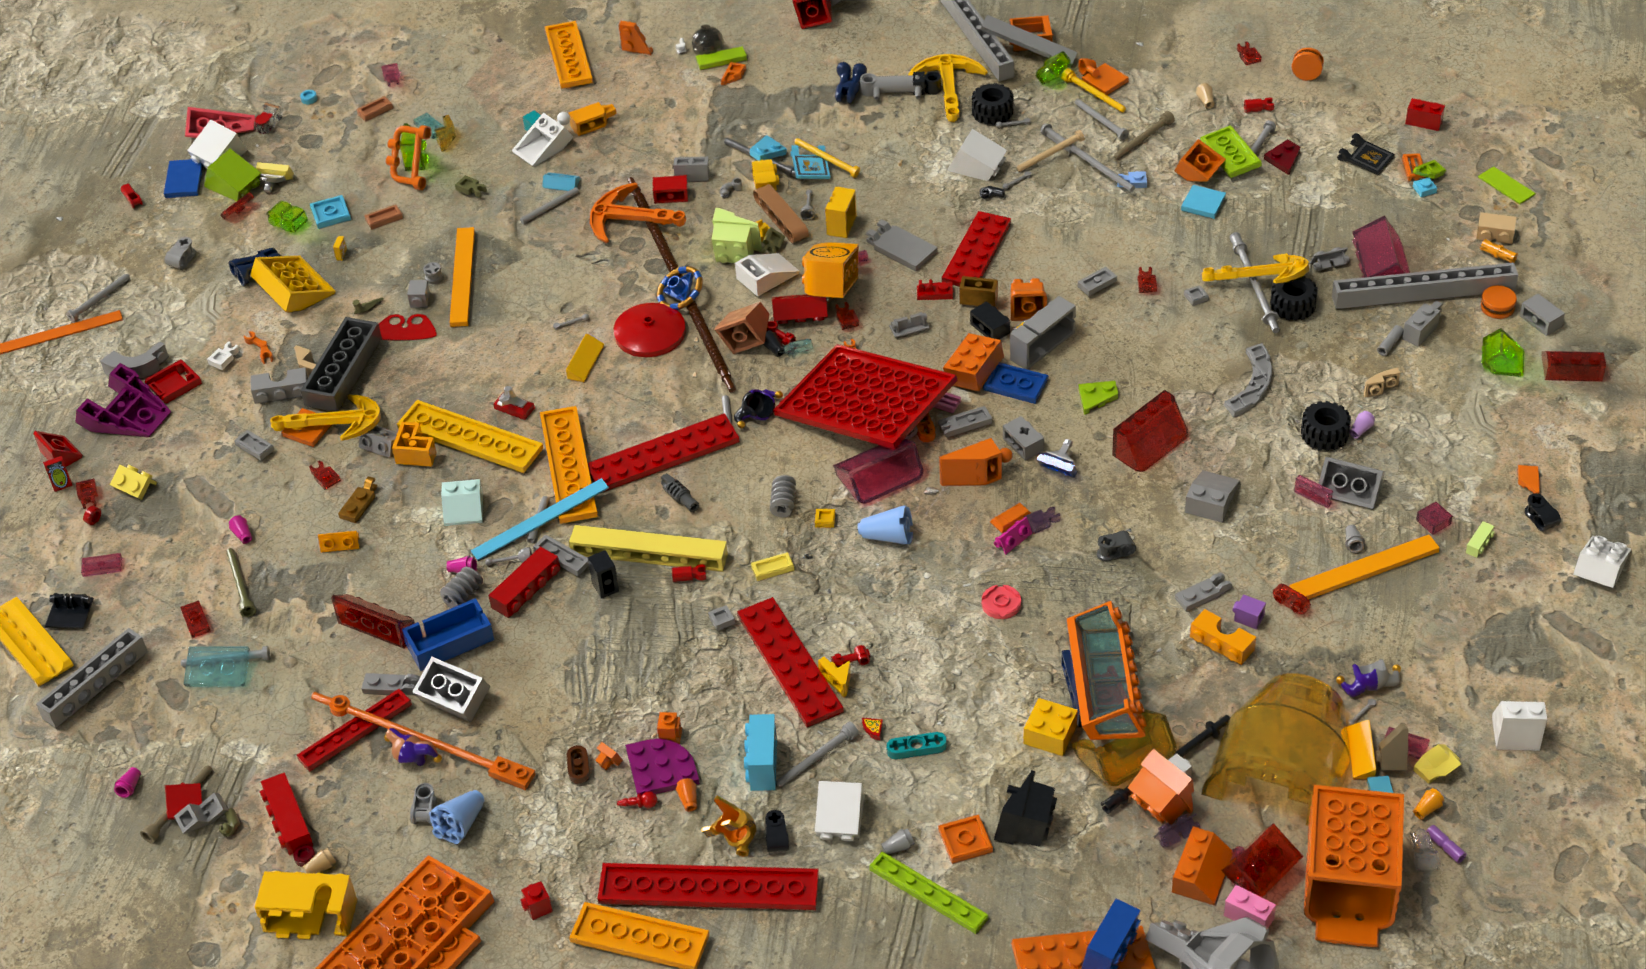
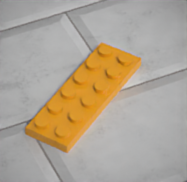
M576 21L544 26L561 89L593 83Z
M584 902L569 939L570 943L681 969H697L710 934L709 930Z

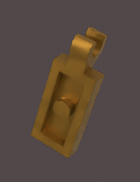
M368 476L364 482V487L356 488L339 511L340 519L357 523L375 498L374 491L377 489V484H373L376 480L375 478Z

